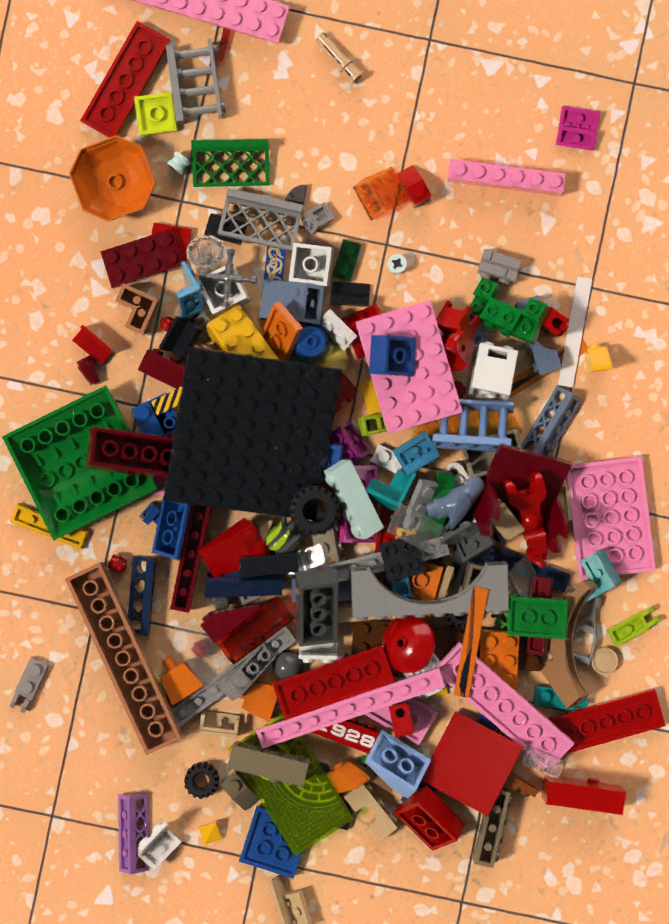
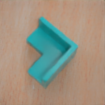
M397 470L390 486L372 478L365 490L370 500L398 513L406 498V494L415 480L416 474L407 475Z
M604 549L580 561L589 576V579L585 581L594 580L598 586L587 598L586 602L622 582Z

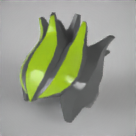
M282 516L280 523L268 532L265 544L268 549L275 551V554L297 552L300 544L305 542L303 539L309 537V535L300 533V530L294 525L292 520L287 523L286 518Z

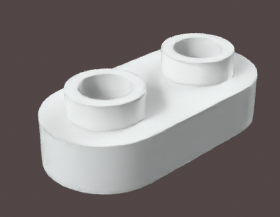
M459 463L448 464L445 468V473L451 474L453 468L458 471L454 488L466 484L469 476L462 465Z

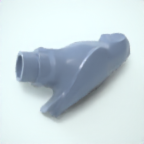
M473 476L466 480V484L456 487L444 497L435 498L433 502L426 504L429 519L449 517L445 528L446 530H454L482 494L485 488L484 481L478 476Z

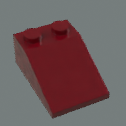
M256 602L227 608L226 610H217L215 613L210 611L202 618L203 622L200 626L215 644L260 609L262 604Z

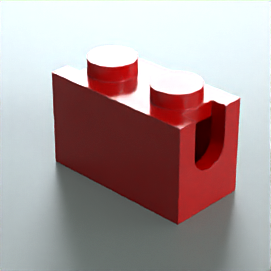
M550 306V310L540 329L552 338L560 337L569 328L567 325L569 319Z

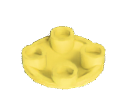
M329 341L326 355L321 360L311 363V365L342 369V373H344L348 365L347 352L335 342Z

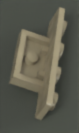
M338 517L336 524L332 526L330 531L327 530L322 535H312L316 559L335 557V563L348 560L344 554L345 543L339 542L340 520H338Z

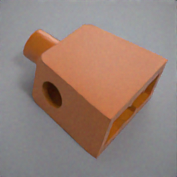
M172 656L162 661L167 672L163 673L160 677L172 706L204 686L203 680L186 661L177 665Z
M254 681L239 697L244 699L242 708L270 722L277 700L273 684Z

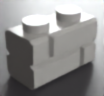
M484 249L477 273H480L481 278L491 280L493 277L499 279V283L509 285L516 280L521 260Z

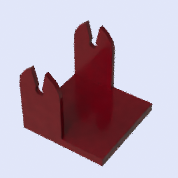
M500 443L483 480L485 488L471 509L481 534L484 537H491L494 534L491 518L495 522H499L500 504L503 502L519 521L520 513L518 509L511 506L505 497L503 481L511 479L516 489L524 490L531 484V474L539 471L544 479L547 491L545 499L540 504V511L543 515L542 526L546 533L547 547L551 553L561 552L562 548L558 533L567 539L569 523L557 497L570 471L571 462Z

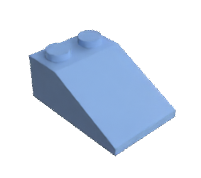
M381 730L365 763L391 789L408 799L417 790L431 760Z

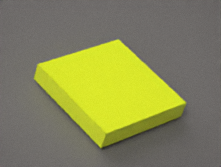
M172 92L134 97L139 136L178 131Z

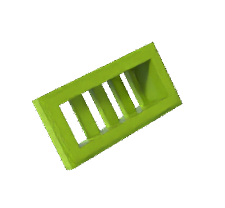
M382 413L357 418L360 436L387 432L384 419V428L381 426L380 417L383 418ZM372 419H375L377 430H374Z

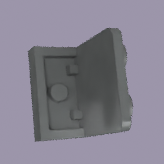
M470 521L461 523L459 525L460 528L455 531H448L440 539L441 544L456 546L463 563L469 562L497 545L493 535L491 537H484L480 532L477 522Z

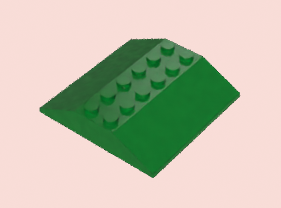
M107 385L2 436L53 541L158 489L154 479L151 477L85 468L89 432L93 426L131 432Z

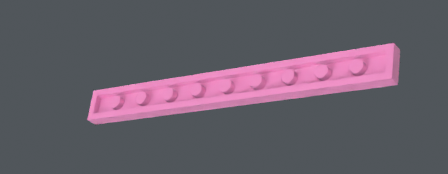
M438 667L288 720L257 729L256 732L263 749L443 688L445 683Z

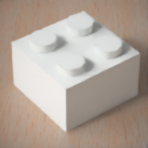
M293 243L289 281L329 286L334 248Z
M233 265V275H239L236 267ZM226 266L218 270H215L209 274H225ZM213 279L199 280L203 287L202 293L212 315L216 317L237 304L242 306L251 301L244 284L232 282L231 293H229L228 299L230 302L229 307H221L224 300V282L213 281Z

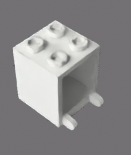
M491 342L480 343L474 357L467 397H470L471 400H474V398L485 401L507 400L511 392L518 351L510 346L498 347Z

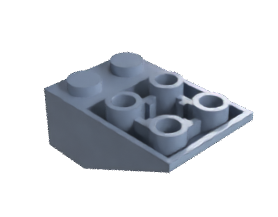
M264 279L259 318L267 319L273 303L280 301L299 324L319 325L324 286Z

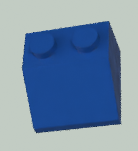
M371 335L369 374L414 377L416 337Z

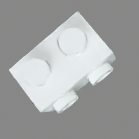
M328 310L320 319L318 326L344 351L356 339L357 335L332 310Z

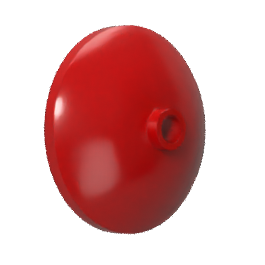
M407 615L406 618L394 619L387 626L383 635L382 646L389 665L402 673H415L429 664L435 651V637L432 628L424 619L415 617V615Z

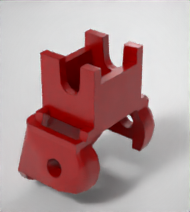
M447 300L436 321L438 328L442 331L441 339L450 370L462 371L470 366L475 348L472 338L482 320L478 315H475L471 322H468V318L473 311L471 306L467 305L463 311L451 308L453 304Z

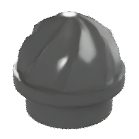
M213 597L212 604L218 610H226L232 604L231 597Z

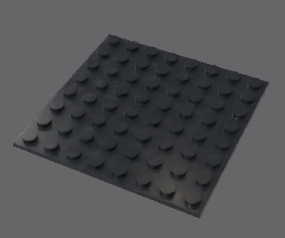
M188 346L163 501L290 517V501L293 499V495L300 491L299 489L305 488L308 485H319L322 487L343 370ZM310 499L304 504L303 515L307 520H316L319 499Z

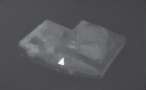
M527 746L521 764L522 766L538 770L543 775L560 779L566 761L545 751Z

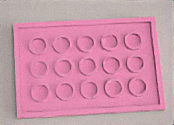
M431 300L356 322L368 367L370 364L371 335L416 337L414 377L371 374L388 434L462 413Z
M642 456L572 465L566 481L569 486L572 529L579 580L589 579L580 561L601 549H604L618 575L655 571Z

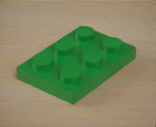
M509 596L507 635L566 639L568 599Z

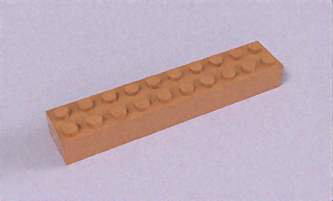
M99 562L65 578L145 754L153 753L182 739L184 735L104 562Z

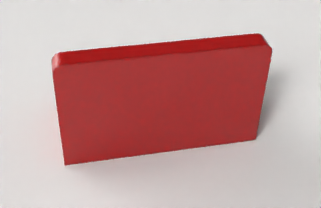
M82 325L80 327L81 330L72 341L100 365H103L114 350L86 326Z

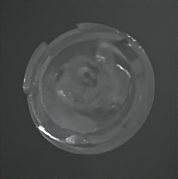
M208 235V237L196 236L191 240L186 251L189 262L199 272L210 273L214 271L225 258V250L221 241L213 235Z

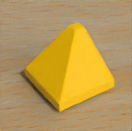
M217 820L198 826L204 845L223 839Z

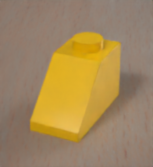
M601 344L589 345L590 349L585 350L587 373L612 369L607 347H601Z

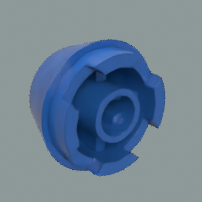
M312 324L301 326L303 329L293 350L294 355L299 360L307 363L321 360L329 348V339L326 332L319 326Z

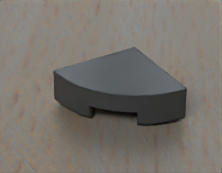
M299 185L293 188L287 194L285 201L304 205L307 185Z

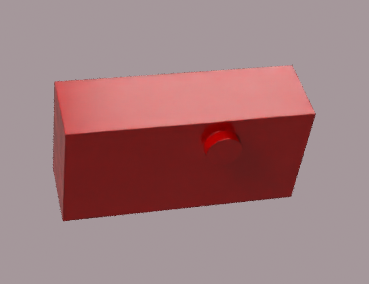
M544 774L541 797L547 805L623 815L626 791L620 785L601 783L599 779L595 778L580 780Z

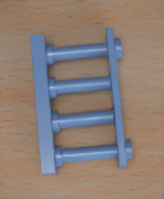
M459 399L462 408L459 434L449 435L447 433L449 416L441 418L440 432L433 434V448L496 452L500 443L511 446V438L506 437L507 413H513L514 402L504 399L499 401ZM469 410L480 411L479 434L477 436H469L467 434ZM488 412H500L498 436L496 438L486 435Z

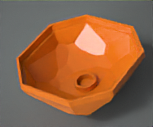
M118 135L81 148L69 172L82 210L107 222L145 209L156 184L142 146Z

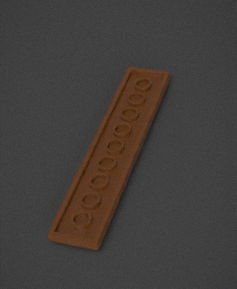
M370 620L354 622L351 655L382 645L384 632L392 621ZM429 624L435 637L434 654L440 661L459 641L463 644L466 627ZM481 628V630H501V629ZM519 636L518 670L541 672L543 656L526 653L528 637ZM479 639V645H478V650H477V657H478V658H479L480 639Z

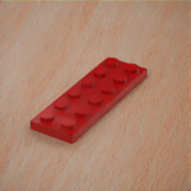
M136 21L80 122L108 138L118 135L135 105L134 97L141 95L165 53L166 45H169L171 40Z
M379 645L272 684L284 719L288 720L393 683L395 680L383 646Z
M655 688L548 718L574 741V745L565 754L666 726Z

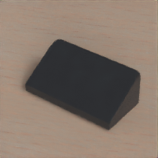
M211 213L204 235L241 245L242 240L218 235L222 216ZM235 220L239 227L246 223L243 221ZM232 221L227 222L223 227V231L232 232L236 229ZM245 227V228H243V229L241 230L242 233L244 234V236H245L246 228H247V227Z

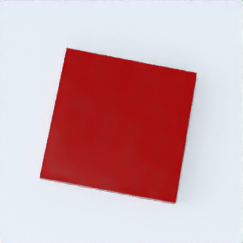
M455 711L430 759L431 761L422 781L489 817L524 747Z

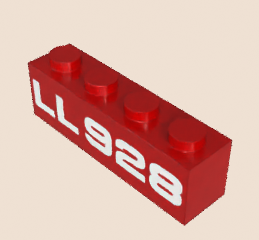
M351 718L311 733L369 754L379 735V730L373 724L366 723L363 725L358 723V719Z

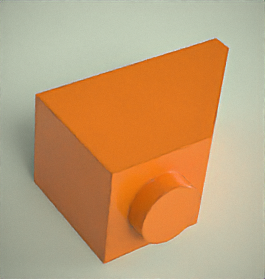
M339 761L331 766V771L326 773L337 794L357 789L370 780L366 773L350 761L345 763Z

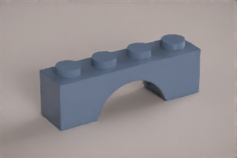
M538 295L531 297L533 299L540 301ZM530 298L516 302L514 304L515 307L524 310ZM538 340L535 341L534 345L525 344L527 354L531 355L533 359L531 367L534 374L537 373L538 376H542L562 369L557 350L543 347Z

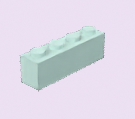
M341 460L324 471L326 482L332 487L335 493L334 496L343 509L342 514L349 521L351 532L355 537L367 539L384 528L351 460Z

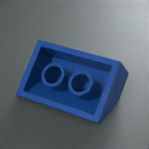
M162 500L151 553L180 560L191 504Z

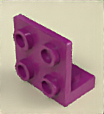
M350 420L331 432L330 444L343 445L342 460H351L352 464H354L371 452Z

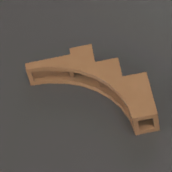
M583 580L575 586L576 590L567 593L563 598H557L568 599L566 639H548L547 651L552 658L545 663L546 666L541 670L566 708L577 706L589 696L576 668L573 653V637L580 610L587 598L598 587L594 580Z

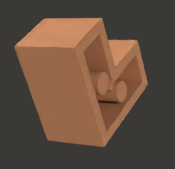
M123 283L115 301L132 309L125 327L145 336L160 304V300Z

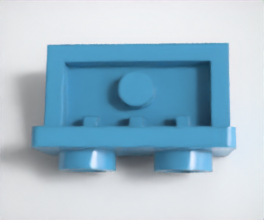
M425 430L392 450L407 475L418 472L421 467L427 463L434 462L440 456L438 450L433 448V442Z

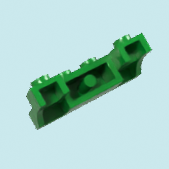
M482 277L473 292L475 297L470 304L473 311L469 318L473 319L475 315H478L482 320L481 323L490 330L497 329L506 337L511 335L534 345L542 323L550 310L549 306L530 298L524 310H520L496 300L501 287L497 283Z

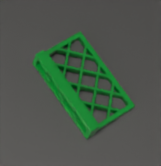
M269 139L191 140L193 187L270 186ZM223 151L229 158L220 165L213 157L218 152ZM226 151H234V152H233L232 155L230 156ZM237 151H243L248 156L241 165L233 158ZM256 151H265V160L259 165L252 156ZM196 152H205L210 158L201 165L196 160ZM211 159L219 166L213 175L204 168ZM230 159L239 166L232 175L223 168ZM249 159L258 166L251 174L242 167ZM240 168L248 175L244 182H238L233 177ZM260 168L265 173L266 182H257L252 175ZM203 169L210 178L205 183H197V174ZM222 169L229 178L225 182L219 183L214 176ZM211 179H213L216 183H208V182H209Z

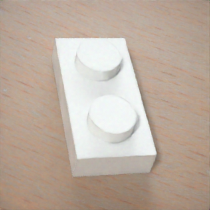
M379 444L371 462L395 474L397 470L406 473L393 451Z

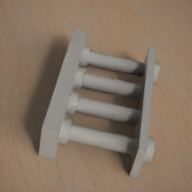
M208 39L209 47L184 51L175 50L173 44L166 45L177 125L185 124V118L192 115L218 112L219 119H223L222 113H226L225 103L220 100L214 57L218 56L217 45L212 43V39ZM210 55L211 66L187 70L177 68V61H180V59ZM213 75L214 85L190 89L180 88L179 80H183V78ZM215 93L216 104L192 108L183 107L182 99H185V97Z

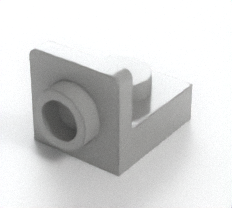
M324 202L308 210L301 218V221L310 234H313L318 228L333 221L335 216Z

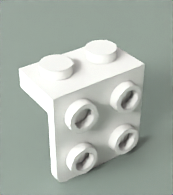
M166 821L163 824L159 822L152 830L151 836L149 838L146 836L138 844V856L153 871L181 844V841L168 830V823Z

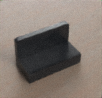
M333 281L330 304L369 307L370 285Z
M176 316L159 348L172 352L179 361H185L188 346L193 347L203 329L193 319Z

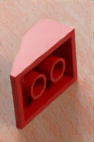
M242 518L198 550L214 578L240 570L239 558L270 554L256 527L246 518Z

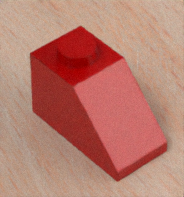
M413 165L396 174L414 208L431 199L432 195Z

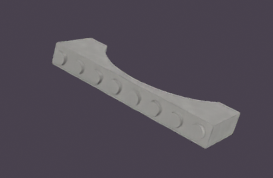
M505 561L485 562L479 575L466 588L452 596L430 601L414 600L394 593L377 579L370 567L350 568L352 616L357 620H367L368 617L387 619V616L406 618L407 615H415V617L422 618L426 617V614L443 617L446 616V613L463 616L469 612L473 587L488 589L485 612L492 611L493 614H503L504 611H509L508 565Z

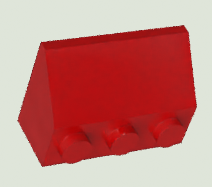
M428 786L416 790L394 811V814L432 851L458 841L465 826V823Z

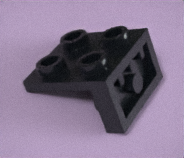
M416 535L379 544L388 582L429 573L428 566L424 565Z

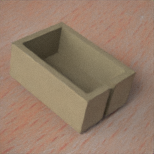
M517 429L506 431V437L511 438V446L523 449ZM494 434V435H491V436H488V437H495V438H496V436H498V434ZM461 450L469 478L478 476L484 480L496 452Z

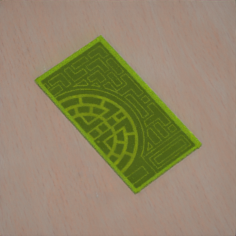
M283 713L262 727L285 720ZM256 731L240 740V742L261 746ZM302 735L266 748L310 758L303 787L282 781L280 784L269 782V778L242 772L295 856L354 819ZM232 745L229 746V748H228V751H229L230 753H231Z

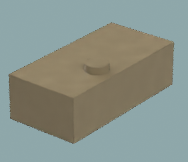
M235 741L232 745L227 768L269 778V782L280 784L282 781L303 787L310 758L269 748L262 749L261 746Z

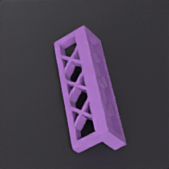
M148 794L118 795L119 871L127 874L149 871V866L144 861L143 867L137 868L136 861L139 858L136 841L139 837L142 840L146 836L149 838ZM142 799V806L138 811L136 809V800ZM140 818L142 820V826L138 830L136 828V822Z

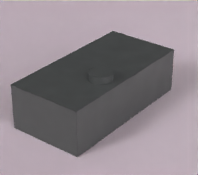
M334 568L295 572V620L299 647L336 643L338 641V580Z

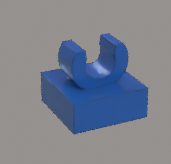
M151 501L140 514V518L147 525L151 521L158 524V513L161 510Z

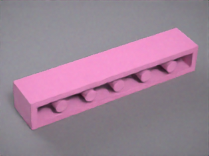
M450 159L447 182L561 196L564 190L565 174Z

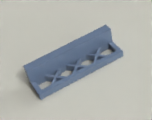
M556 386L522 443V448L526 450L529 444L534 443L535 447L532 452L550 456L582 400L575 394ZM560 392L565 394L564 399L557 403L556 399ZM554 410V416L547 420L548 412ZM544 426L545 431L543 434L537 436L538 429Z

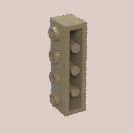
M503 788L489 817L484 814L482 816L473 855L474 864L493 868L494 863L498 861L499 851L497 850L499 843L501 844L503 841V825H506L508 819L506 811L512 802L511 792L507 788Z

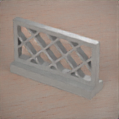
M228 188L218 235L292 252L302 216L303 205ZM229 203L238 205L241 211L231 216L228 211ZM251 208L256 209L259 213L252 220L246 214V211ZM268 213H275L278 219L269 224L264 216ZM243 214L248 222L239 227L234 218ZM287 217L296 218L295 225L287 228L283 222ZM262 218L266 227L257 231L253 222ZM232 221L236 227L232 232L223 231L224 224ZM280 222L285 231L276 235L271 227ZM250 225L255 233L251 236H244L241 230ZM267 229L274 236L268 241L263 240L260 236ZM288 233L292 239L290 246L282 244L278 238Z

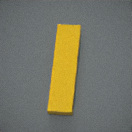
M16 504L10 519L11 523L52 538L39 512ZM78 528L56 540L82 549L89 531Z

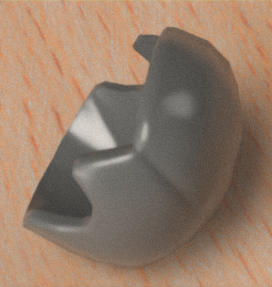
M282 652L276 656L273 662V671L280 679L302 673L304 669L303 659H299V654L296 652Z

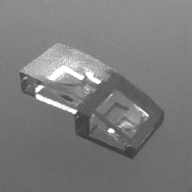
M323 544L297 552L299 572L328 563Z

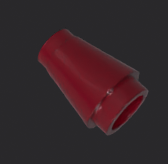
M90 355L76 362L78 365L77 369L90 385L100 381L95 361L91 359Z

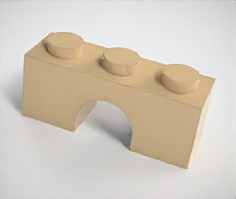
M368 782L357 789L346 791L344 798L355 812L362 807H370L375 811L374 818L367 823V826L379 842L398 828L396 824L397 818L392 812L388 814L384 809L385 803L380 797L376 798L373 795L374 789Z

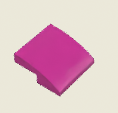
M562 105L556 145L594 151L600 111Z

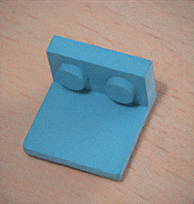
M185 261L181 262V267L187 287L176 292L181 316L188 318L204 310L203 302H205L200 281L194 279L195 273L192 267H188Z

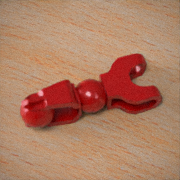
M538 471L531 474V484L524 490L516 489L511 479L504 480L503 487L509 504L518 509L520 513L519 523L525 529L522 533L528 546L526 548V558L530 563L543 568L550 555L547 547L546 533L542 526L543 515L540 511V504L545 499L547 491L544 479Z

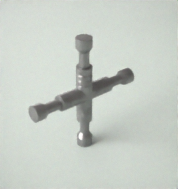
M227 249L228 262L226 263L225 274L214 273L213 275L206 274L205 272H200L199 280L213 279V281L224 282V300L221 307H229L230 302L228 299L229 293H231L232 282L257 284L256 276L243 277V275H233L234 264H232L235 255L234 249Z

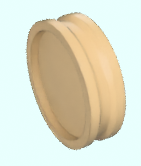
M600 647L594 651L591 666L599 674L607 675L617 668L618 657L610 648Z

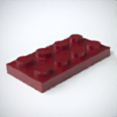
M173 228L100 251L111 288L113 289L122 286L123 283L129 284L181 267V262L184 261Z

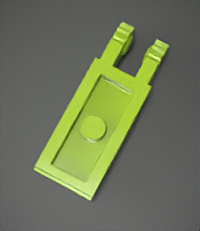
M654 605L633 614L606 630L615 647L631 640L661 621L660 616H655L647 622L644 619V616L655 610Z

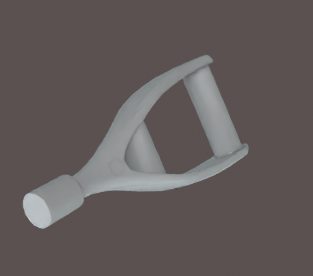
M598 597L594 598L592 610L574 631V637L579 629L593 634L589 657L573 652L575 660L586 664V666L590 665L596 647V612L602 601ZM589 620H591V621H592V626L589 625V624H586V622H588Z

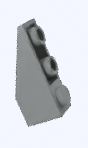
M262 643L219 688L232 701L237 699L250 687L276 656Z

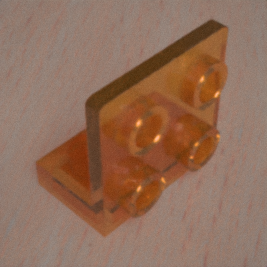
M392 167L362 179L353 187L371 221L378 218L384 212L409 201V197Z

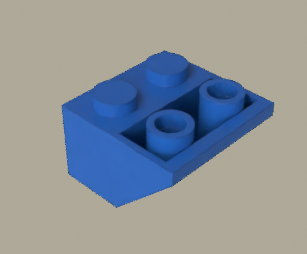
M167 393L131 409L143 434L166 437L174 433L177 418L174 408L157 415L151 401Z

